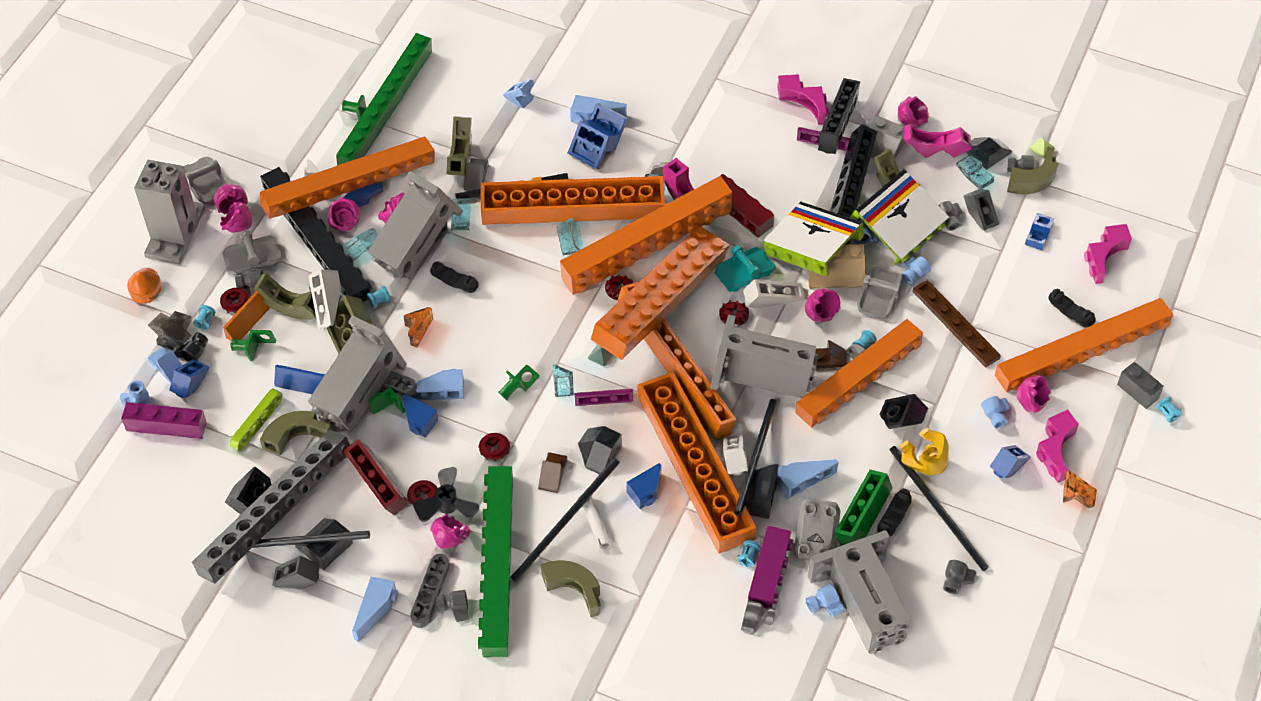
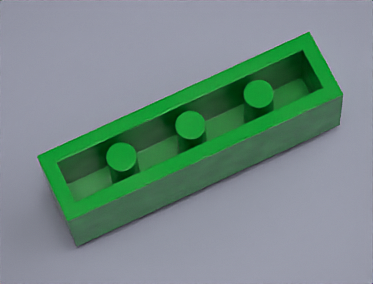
M869 469L835 530L840 546L865 538L868 535L893 489L887 473Z

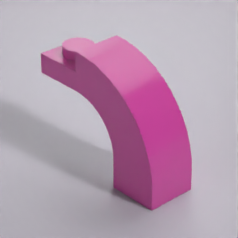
M678 158L673 159L663 167L664 182L673 200L694 190L689 180V167Z

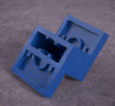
M596 103L590 120L579 121L567 153L593 168L599 169L605 153L616 151L628 118L600 103Z

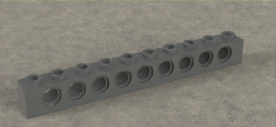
M329 430L192 561L198 576L214 584L217 583L346 457L343 451L350 446L347 436L333 430Z

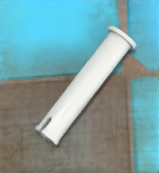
M584 492L580 493L577 496V500ZM591 496L582 507L599 548L606 549L612 543Z

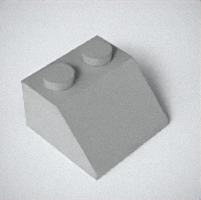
M875 115L868 126L877 131L871 158L874 159V157L886 150H892L893 156L896 159L906 143L904 140L905 126Z

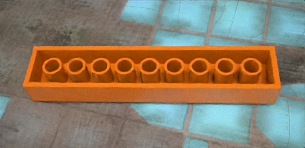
M663 176L481 182L482 225L639 219L665 205Z
M719 176L560 260L562 280L572 295L582 293L591 285L599 284L606 277L616 275L621 269L631 267L636 261L648 258L651 253L663 250L668 244L677 242L683 236L692 233L699 225L701 227L709 225L715 219L728 215L732 209L731 189L723 178Z
M699 225L595 323L590 340L620 360H623L716 269L719 263L725 260L730 244Z
M674 372L637 384L638 399L718 554L743 545L745 540H756L757 527L746 507L744 506L741 516L734 514L739 494Z

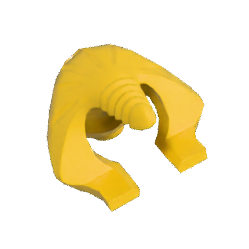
M929 428L919 432L920 436L925 440L933 442L925 446L924 451L919 456V461L915 456V446L907 440L900 444L903 450L902 463L917 472L935 476L942 474L949 464V444L946 436L941 432L930 430Z

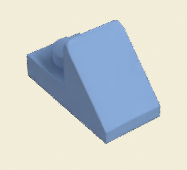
M532 79L514 84L503 96L517 106L525 108L534 99L530 89L535 84Z
M164 347L148 357L149 363L170 383L174 370L182 366L172 350L167 351Z

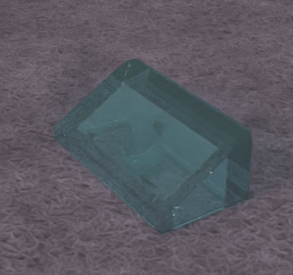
M570 218L556 226L563 256L571 255L583 249L579 224L574 219Z
M552 364L555 397L574 396L573 372Z

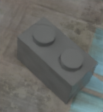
M1135 361L1121 372L1117 383L1120 388L1145 409L1160 398L1164 387Z

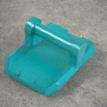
M736 245L731 251L733 256L719 263L714 274L728 292H737L739 289L749 285L754 279L759 280L769 276L776 270V267L766 256L763 249L752 247L743 252L741 245Z

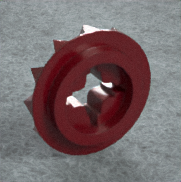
M618 274L615 277L611 276L609 280H606L605 292L610 298L618 300L621 287L617 290V286L622 283L623 286L632 284L633 280L629 279L627 275L620 276Z
M230 288L221 295L220 305L228 313H236L250 298V295L243 288ZM237 299L239 300V303H238V302H235L234 304L232 303V300H233V301H236Z
M729 300L728 303H723L719 309V317L723 323L726 324L728 315H732L734 309L737 310V313L734 315L736 316L734 324L740 326L748 320L749 308L745 306V303H739L738 300L736 302Z
M500 433L485 435L479 442L480 455L484 456L486 460L491 459L494 462L500 458L503 460L504 456L509 454L510 442L508 438ZM498 443V449H494L491 452L490 446L494 447Z
M420 480L413 483L407 491L409 503L414 505L415 501L423 499V497H420V490L427 494V498L436 497L438 487L428 480Z

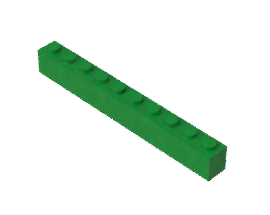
M415 33L337 152V166L359 159L367 154L432 53V38Z
M488 466V474H484V486H487V491L483 492V502L487 503V509H483V521H486V526H482V539H485V544L481 545V556L485 557V562H481V575H484V580L480 581V593H483V599H479V611L483 612V617L479 618L478 621L479 630H482V637H478V649H482L483 657H508L513 470L512 466Z

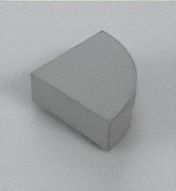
M661 162L659 165L653 166L650 175L663 176V167L669 162Z
M853 344L846 349V353L852 359L865 351L862 346Z

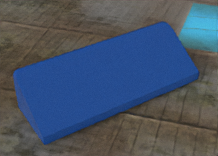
M277 364L275 365L274 385L283 389L313 394L325 374Z

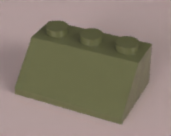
M344 295L338 302L334 325L327 327L338 354L353 333V328L348 322L352 315L374 325L360 298Z

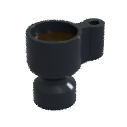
M196 332L192 337V341H188L186 344H179L174 354L177 358L181 357L187 362L192 359L198 361L203 352L202 348L208 343V338L204 334Z

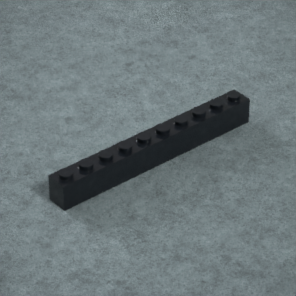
M280 167L260 176L264 190L291 181L286 171L283 172ZM307 206L283 214L324 270L338 271L342 295L360 298L363 302L368 300L367 293H371L370 290L372 289L369 280L363 278L359 267L355 268L350 255L344 253L341 243L335 241L331 230L327 231L324 221L321 218L318 219L315 209Z

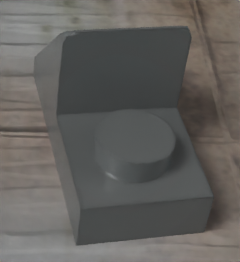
M471 158L470 163H466L464 190L481 189V182H484L489 166L488 160Z

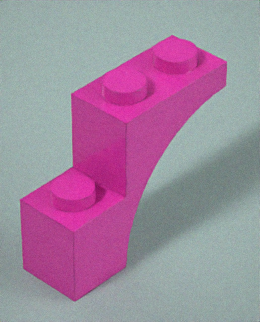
M799 74L778 75L777 90L779 100L792 101L803 105L813 113L818 125H824L829 108L825 107L827 96L826 93H823L822 86L804 87L803 81H800Z
M911 124L904 127L905 142L925 158L941 150L955 158L972 149L971 135L961 127L945 132L923 131Z
M1127 224L1105 226L1104 232L1101 234V242L1088 244L1087 251L1084 252V259L1089 264V274L1093 277L1095 284L1103 283L1107 259L1117 252L1129 249L1132 237Z
M1068 409L1048 418L1045 431L1049 438L1039 442L1036 451L1038 460L1044 463L1049 475L1054 477L1058 483L1065 480L1068 471L1062 458L1061 447L1070 437L1076 435L1079 425Z

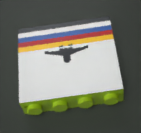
M903 169L859 206L850 218L854 220L861 218L897 257L893 263L895 266L899 262L903 264L910 257L909 253L911 251L917 252L922 247L921 242L925 241L927 243L934 236L933 232L935 230L937 232L941 231L946 226L944 222L949 216L911 175Z
M800 201L763 240L765 253L770 257L780 259L817 274L828 276L827 263L850 238L860 241L864 237L863 224L860 221Z

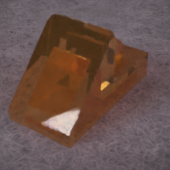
M426 307L403 316L405 326L410 328L408 337L411 346L418 347L433 320L431 307Z
M1070 470L1066 471L1063 503L1075 499L1088 509L1094 507L1097 489Z

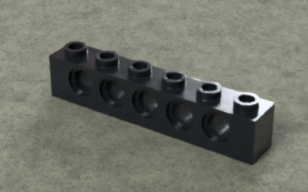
M843 78L820 132L818 151L836 154L857 103L861 81Z
M864 124L851 133L830 208L831 212L849 218L857 209L877 136V131Z

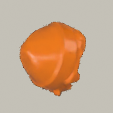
M139 269L129 278L127 288L133 301L141 304L150 303L161 292V279L154 269Z

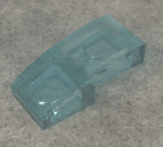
M968 155L956 162L959 170L977 188L983 189L994 182V176L984 170L982 162L973 156Z
M452 199L463 212L460 217L455 214L451 216V231L470 230L471 199Z
M372 228L353 237L342 245L344 252L355 261L365 251L370 249L379 235L378 232Z

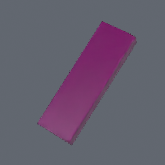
M798 127L796 140L819 145L821 131ZM843 136L838 149L847 151L850 138Z
M633 388L574 393L575 406L633 402Z

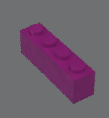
M126 402L121 417L126 431L203 439L207 425L204 411L200 409Z
M767 525L748 594L749 600L762 603L766 609L772 608L773 603H778L780 592H777V588L783 584L785 574L781 573L783 568L787 569L789 557L786 556L787 551H792L794 539H790V530Z

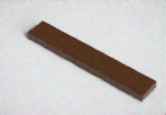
M928 279L913 288L912 292L985 368L1000 359L1001 355Z

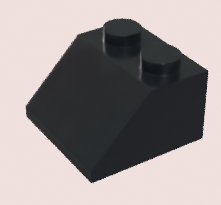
M772 464L755 471L745 503L746 509L751 516L769 519L777 486L779 464Z
M324 518L306 535L350 531L337 520ZM352 540L297 544L295 547L310 560L319 564L321 569L325 570L353 542Z

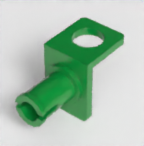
M362 94L358 102L347 100L342 102V111L356 113L358 120L367 108L365 97Z
M250 330L247 340L232 339L230 347L232 351H244L248 359L253 361L259 343L275 344L277 340L271 330ZM260 335H267L270 338L265 339L262 338Z
M527 364L515 376L507 370L506 374L509 376V381L498 393L505 400H508L517 388H521L526 392L540 375ZM524 373H532L530 381L524 382L522 380Z
M391 388L383 392L379 390L376 396L368 401L373 414L380 412L391 404H394L402 414L405 413L402 400Z

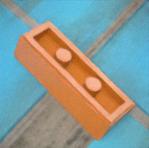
M257 291L223 326L226 339L230 341L232 339L242 340L270 309L263 302L265 298Z

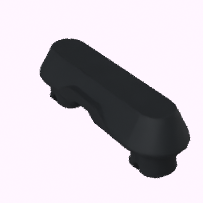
M439 261L432 264L430 269L431 275L445 284L468 293H474L478 289L479 282L475 277L456 272Z
M1056 288L1049 294L1048 299L1050 303L1071 320L1085 328L1095 324V314L1075 304L1060 289Z
M902 488L894 495L877 526L878 533L886 530L889 537L895 533L912 502V496L908 489Z

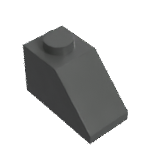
M977 189L963 195L968 213L982 231L999 225L989 190Z
M300 555L276 567L272 586L306 589L317 583L320 565Z

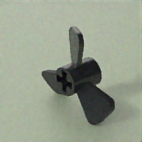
M456 467L444 468L438 472L440 487L436 491V497L414 502V511L420 521L427 522L439 510L444 514H451L457 509L466 517H473L479 511L477 503L457 498L456 489L453 487L457 476Z

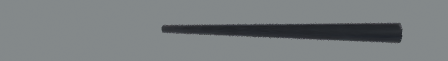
M775 399L769 400L734 511L736 516H741L776 407L777 401Z
M892 446L889 451L979 568L982 571L987 570L989 566L916 471L902 463V453L896 446Z
M616 458L611 460L510 576L514 582L521 578L620 464Z
M368 530L268 538L259 540L252 548L370 539L371 534Z

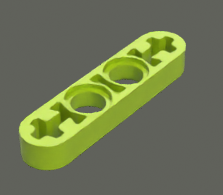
M274 388L267 392L234 433L230 440V447L242 451L281 403L282 392Z

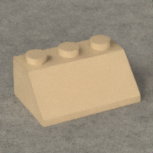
M864 244L844 245L827 263L828 276L807 270L808 287L862 288L865 277Z

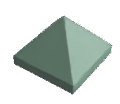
M597 344L589 354L588 359L604 367L613 354Z

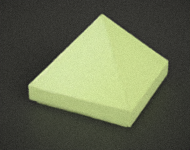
M1040 137L1029 149L1045 158L1047 147H1055Z

